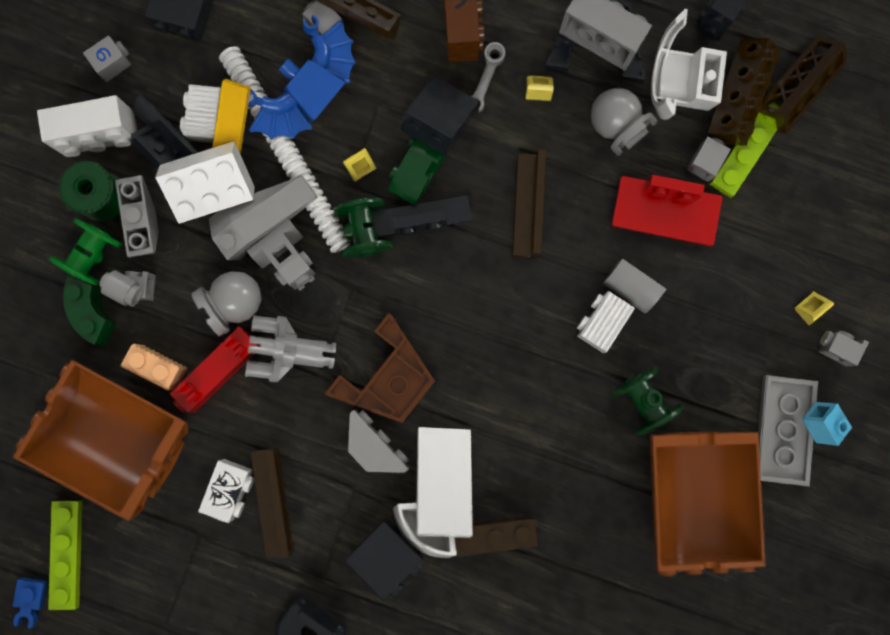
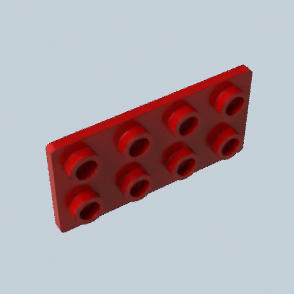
M652 175L647 181L622 176L619 182L611 225L621 229L713 246L723 198L720 195L705 193V185L657 175Z

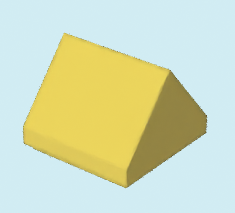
M527 76L526 99L551 101L554 90L553 78Z
M365 148L343 161L354 181L377 169Z
M813 292L797 305L795 310L808 325H811L830 309L834 303Z

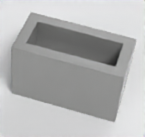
M624 259L615 265L603 282L604 286L643 313H647L666 291V288Z

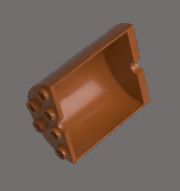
M71 360L61 370L60 380L56 387H53L45 397V401L48 402L44 412L39 411L34 415L31 420L32 426L27 435H24L16 445L17 451L13 457L130 521L142 512L148 496L154 498L173 469L185 444L181 440L188 433V423Z
M676 432L650 434L655 569L659 572V575L674 576L676 571H685L686 574L697 575L702 574L704 568H711V571L714 573H728L729 568H738V571L753 572L755 567H765L758 433Z

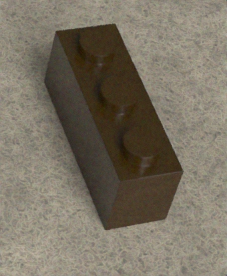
M532 515L472 522L471 537H454L457 557L538 546L535 520Z

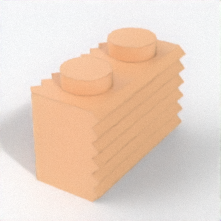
M139 344L131 345L121 364V367L169 391H173L181 383L187 372L186 366H182V364H178L173 359L164 357L159 352Z

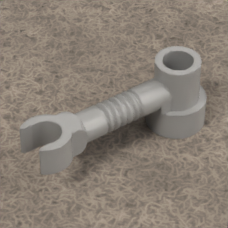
M492 42L486 46V66L474 95L471 96L481 103L479 113L484 109V97L495 68L505 58V48L498 42ZM496 54L499 57L497 59H493L490 56Z

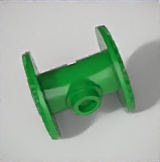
M74 218L72 222L85 229L65 261L53 255L50 256L49 260L68 274L97 286L99 281L89 275L88 272L93 265L102 261V250L107 242L118 248H121L122 244L96 226Z

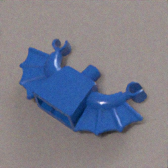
M312 15L314 26H308L305 19H303V31L312 36L311 41L315 50L311 60L308 59L301 69L289 58L285 61L279 71L290 82L284 88V93L279 97L268 98L263 96V98L257 97L253 90L250 91L253 99L249 102L248 107L260 106V111L249 129L251 133H264L270 140L277 136H287L294 139L300 131L311 130L312 125L310 123L319 116L345 83H350V70L356 62L351 54L353 40L345 33L342 20L338 21L323 35H319L318 18Z

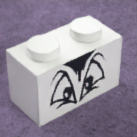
M226 459L219 460L198 512L227 523L235 520V517L239 518L245 503L241 502L244 493L250 491L254 482V478L251 477L253 469Z

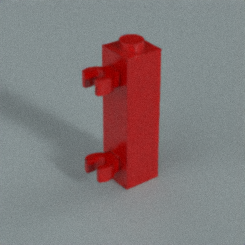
M239 326L170 393L175 399L173 401L174 405L183 413L186 411L188 413L196 412L255 354L248 353L249 346L261 347V345L249 343L250 336L252 335L245 328Z

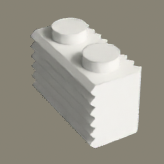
M190 84L188 92L184 93L183 104L186 108V115L180 120V131L189 141L213 143L221 88Z
M607 291L603 296L598 294L591 305L594 311L590 317L585 315L577 326V329L580 330L577 337L602 353H606L635 309L610 291Z

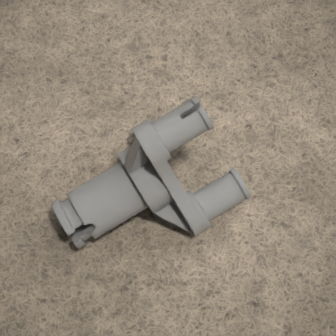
M253 315L252 332L273 333L276 337L275 339L250 336L249 343L259 344L261 347L249 346L248 353L272 355L274 361L264 363L247 360L245 377L269 379V382H278L293 368V364L322 368L328 366V368L333 369L335 358L323 357L322 353H336V343L327 344L326 341L297 338V334H295L287 317L277 316V318Z

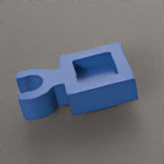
M23 577L17 579L13 607H20V611L13 619L14 626L21 625L23 617L28 618V628L31 629L36 626L38 615L35 610L44 608L48 581Z

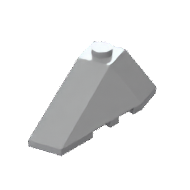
M303 176L254 193L253 200L220 210L209 218L212 239L227 260H241L248 254V249L287 219L291 220L317 199L318 196Z

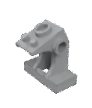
M289 219L247 250L251 258L262 269L272 262L277 269L274 275L283 286L288 283L295 290L298 288L301 291L305 288L304 285L306 283H311L315 280L313 277L315 272L310 268L313 262L304 251L298 253L293 246L303 236ZM289 249L292 255L280 263L277 257Z

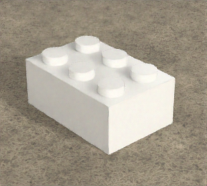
M116 95L37 110L42 142L66 157H75L80 155V152L89 150L91 152H101L106 147L114 145L116 147L131 145V134L137 131L133 110Z
M235 141L159 166L155 177L179 224L251 201L254 196V184Z

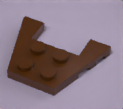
M388 313L374 332L395 348L392 354L362 391L339 375L325 394L403 423L435 380L393 316Z

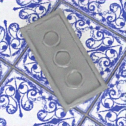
M763 375L758 425L761 481L810 486L813 437L802 419L814 403L817 402L818 381Z

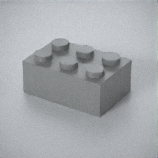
M572 0L565 12L559 33L626 71L652 25L647 23V20L641 15H634L628 12L616 1Z

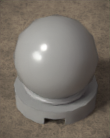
M612 88L601 93L593 102L590 112L591 123L594 129L602 137L613 139V144L610 148L617 156L623 153L621 148L625 145L630 149L648 133L646 127L650 123L654 126L658 121L652 113L642 115V104L638 97L631 91L623 88Z
M231 271L221 274L212 282L209 291L200 287L191 293L198 309L205 308L210 316L206 322L218 336L230 332V322L241 323L249 320L258 311L262 301L258 283L245 272Z

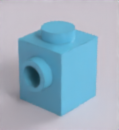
M815 402L802 419L814 441L819 444L838 446L852 428L841 408L836 403Z

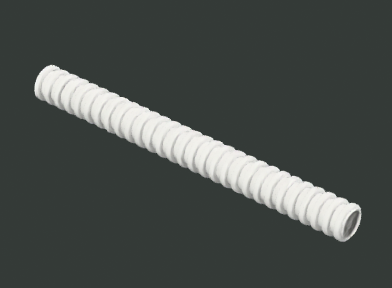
M235 46L225 49L220 54L219 59L223 63L224 68L227 69L231 80L250 86L257 97H268L266 94H263L264 90L260 87V83L256 80L252 69L248 67V62L244 60L245 58L241 54L240 48ZM251 94L249 97V102L253 99V95ZM259 105L248 107L251 110V115L255 116L254 120L260 111ZM267 136L266 141L271 143L270 147L272 150H275V156L279 157V163H283L282 168L287 170V177H291L290 180L303 176L318 196L306 209L311 211L310 216L315 218L314 223L319 225L318 230L323 232L322 237L327 239L326 244L331 246L330 251L336 253L348 247L351 240L346 239L342 230L343 225L338 224L339 218L334 217L333 210H330V203H326L327 198L322 196L323 191L318 189L319 184L314 182L315 177L311 176V170L306 169L307 163L302 162L303 157L298 155L300 152L295 148L296 145L291 141L292 138L277 136L270 140Z

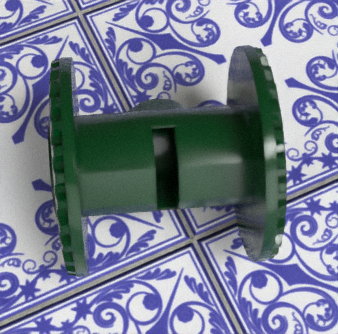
M92 161L77 162L65 170L59 181V194L63 203L69 209L82 213L87 218L98 222L110 221L120 215L115 180L120 179L118 176L108 172L103 166Z
M361 198L344 202L334 207L333 215L340 217L348 216L349 221L344 225L343 230L346 239L352 240L354 246L341 251L344 258L371 256L385 252L393 247L392 241H378L376 229L371 227L374 224L372 211L384 206L382 198Z
M656 366L631 377L612 391L613 397L627 392L645 420L635 430L638 436L659 428L683 410L681 404L667 409L662 402V395L653 388L648 380L659 371Z

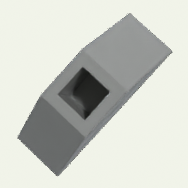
M143 176L115 180L127 257L131 258L155 253L159 235L157 216Z
M353 410L350 413L348 452L366 472L405 473L409 469V466L406 464L409 459L400 449L395 452L390 447V438L381 429L377 432L370 425L373 420L363 410L360 413L357 410Z

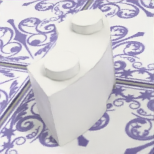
M417 503L397 504L393 508L398 529L414 548L422 553L439 558L456 556L454 537L416 536Z

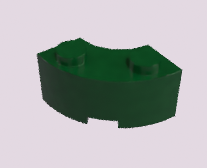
M411 137L407 145L409 150L400 166L395 165L389 175V179L392 182L388 190L416 205L425 194L445 156Z
M67 276L63 291V304L70 324L88 342L107 346L117 322L109 318L103 309L101 288L83 280Z

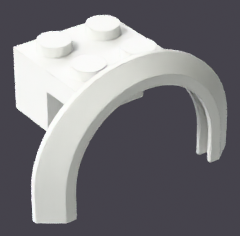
M684 9L666 29L654 61L651 78V99L658 116L663 120H667L675 115L676 106L709 111L721 103L727 51L701 47L696 53L692 54L670 50L676 35L686 25L688 9Z

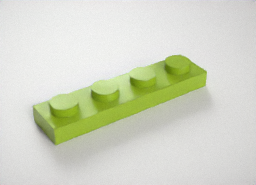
M773 102L769 105V107L777 110L780 107ZM758 113L754 124V132L750 136L747 146L735 145L709 185L732 198L776 133V119Z
M82 500L52 501L48 610H76L79 608Z

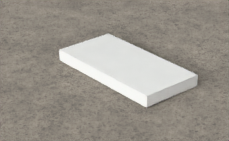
M418 427L416 536H472L471 430Z

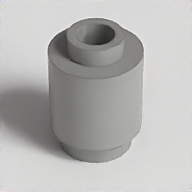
M116 270L106 273L100 281L101 293L124 306L130 305L133 307L142 297L143 288L139 286V283Z

